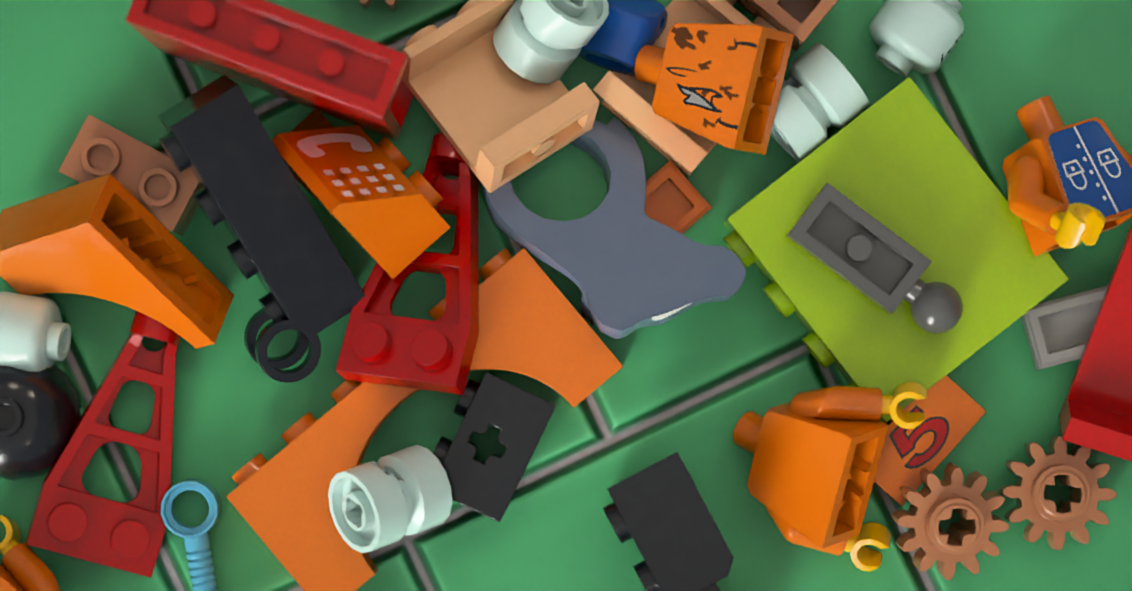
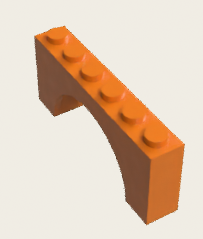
M505 248L478 270V274L484 281L479 285V335L470 371L502 370L526 375L554 389L574 408L623 367L525 248L515 256ZM446 297L428 312L434 321L443 315L446 308ZM346 380L330 394L337 403L318 420L311 412H308L281 435L282 439L287 443L285 448L269 461L262 453H259L231 477L238 487L226 496L227 499L304 591H356L379 571L368 552L361 553L352 549L342 539L335 527L328 500L330 481L335 474L361 465L372 438L383 422L402 402L421 389Z

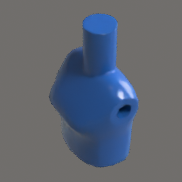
M607 0L609 3L608 17L587 45L582 47L579 55L586 61L599 67L635 76L634 68L637 54L643 46L653 45L662 34L667 23V11L664 5L656 0Z

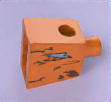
M674 23L669 29L665 48L648 44L640 49L635 60V76L640 82L656 86L652 102L653 112L656 115L726 148L766 155L794 34L752 24Z

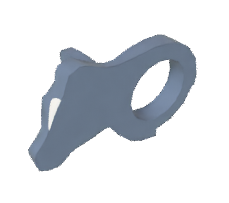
M616 117L607 125L595 120L593 129L569 143L593 157L602 168L608 185L607 195L601 205L585 217L569 221L545 219L528 210L514 194L511 181L491 193L483 186L489 215L495 225L515 243L577 284L583 293L580 306L582 317L594 326L596 324L601 333L614 339L623 338L641 327L662 325L696 305L727 301L739 291L744 282L746 270L740 258L730 249L724 246L703 245L695 242L646 215L644 212L646 199L644 156L634 136Z

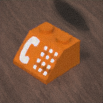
M359 125L279 133L272 139L284 160L330 213L392 279L451 228L434 209L443 198L418 170L408 178L402 173L411 164L386 136L375 144Z

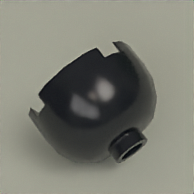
M56 365L39 372L25 371L10 366H0V478L14 481L43 476L49 472L68 443L81 417L79 409L81 408L80 395L67 373Z

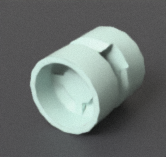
M607 0L515 1L494 30L493 44L499 57L508 68L522 78L535 83H553L563 76L577 58L582 47L587 45L609 15V3Z
M816 43L790 64L791 77L788 80H783L771 130V136L798 163L828 140L827 128L830 126L840 129L844 128L870 105L867 96L850 72L831 51L820 43Z
M414 445L380 457L377 463L375 461L367 462L335 474L330 481L328 500L334 525L342 539L352 549L366 553L397 542L404 535H414L444 523L450 516L452 492L446 471L439 459L429 449L420 445Z

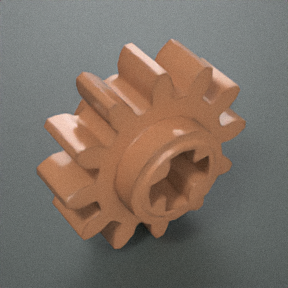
M1053 436L1051 438L1049 453L1047 454L1044 453L1043 448L1035 442L1025 443L1026 455L1030 462L1025 465L1017 461H1007L1005 466L1011 474L1018 477L1016 485L1007 484L998 488L999 494L1012 499L1016 498L1017 506L1010 508L1005 514V520L1017 523L1027 519L1029 523L1024 529L1023 539L1031 543L1037 541L1042 536L1043 531L1046 530L1048 532V544L1054 550H1061L1063 548L1066 532H1069L1071 537L1079 543H1089V533L1084 524L1090 521L1100 525H1108V517L1104 512L1097 509V505L1100 500L1109 501L1117 497V492L1109 488L1099 487L1097 482L1099 478L1104 477L1109 472V464L1095 463L1088 466L1086 461L1090 457L1091 449L1080 445L1075 446L1071 454L1068 455L1066 453L1067 443L1062 440V436ZM1058 475L1059 483L1069 486L1070 495L1068 501L1060 500V509L1056 510L1054 501L1044 499V489L1046 484L1055 485L1054 477Z
M949 462L945 467L943 480H940L928 469H921L920 477L924 488L917 492L912 487L902 486L900 492L911 503L909 510L900 509L891 513V518L902 527L909 528L907 532L902 533L896 539L897 546L904 552L918 549L914 554L913 564L922 572L930 569L936 561L939 574L946 580L953 578L956 571V563L958 562L971 573L978 574L980 567L976 554L981 550L991 556H998L1000 554L999 548L989 539L991 532L1000 533L1009 529L1008 523L1000 517L991 514L993 510L998 509L1004 503V497L996 491L983 492L986 488L987 477L978 471L970 473L963 482V472L954 463ZM952 510L961 515L959 523H951L948 533H946L939 527L940 520L950 519Z

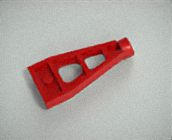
M442 132L433 136L425 171L422 176L443 198L434 209L439 214L456 216L453 249L449 254L424 251L394 279L376 262L362 289L365 296L351 310L335 370L345 380L464 395L479 335L478 178ZM446 174L459 176L456 179L445 178ZM415 271L442 274L445 278L446 308L443 315L436 321L394 316L392 313L393 301L404 280Z
M135 311L130 328L131 333L80 417L68 443L43 480L25 543L26 545L151 578L166 529L161 517V502L165 493L171 488L176 352L181 336L160 322ZM144 336L162 341L164 345L158 351H149L144 348L141 341ZM131 380H137L150 385L155 394L150 427L142 434L113 427L108 419L121 386ZM120 442L130 445L137 451L140 457V490L131 501L120 502L87 492L83 487V472L96 450L105 443Z

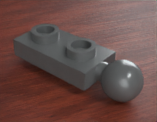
M829 183L822 187L786 235V237L888 314H893L902 300H906L911 304L910 310L913 320L926 332L934 334L947 332L957 325L962 316L963 303L956 289L947 283L929 282L926 284L920 279V276L932 261Z

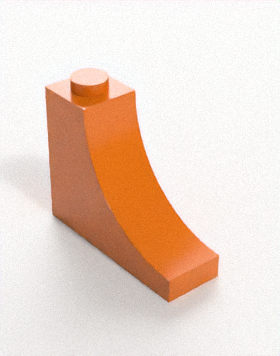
M107 174L2 209L0 214V277L19 294L69 293L104 299L136 310L160 322L184 338L195 349L215 344L234 294L113 175Z

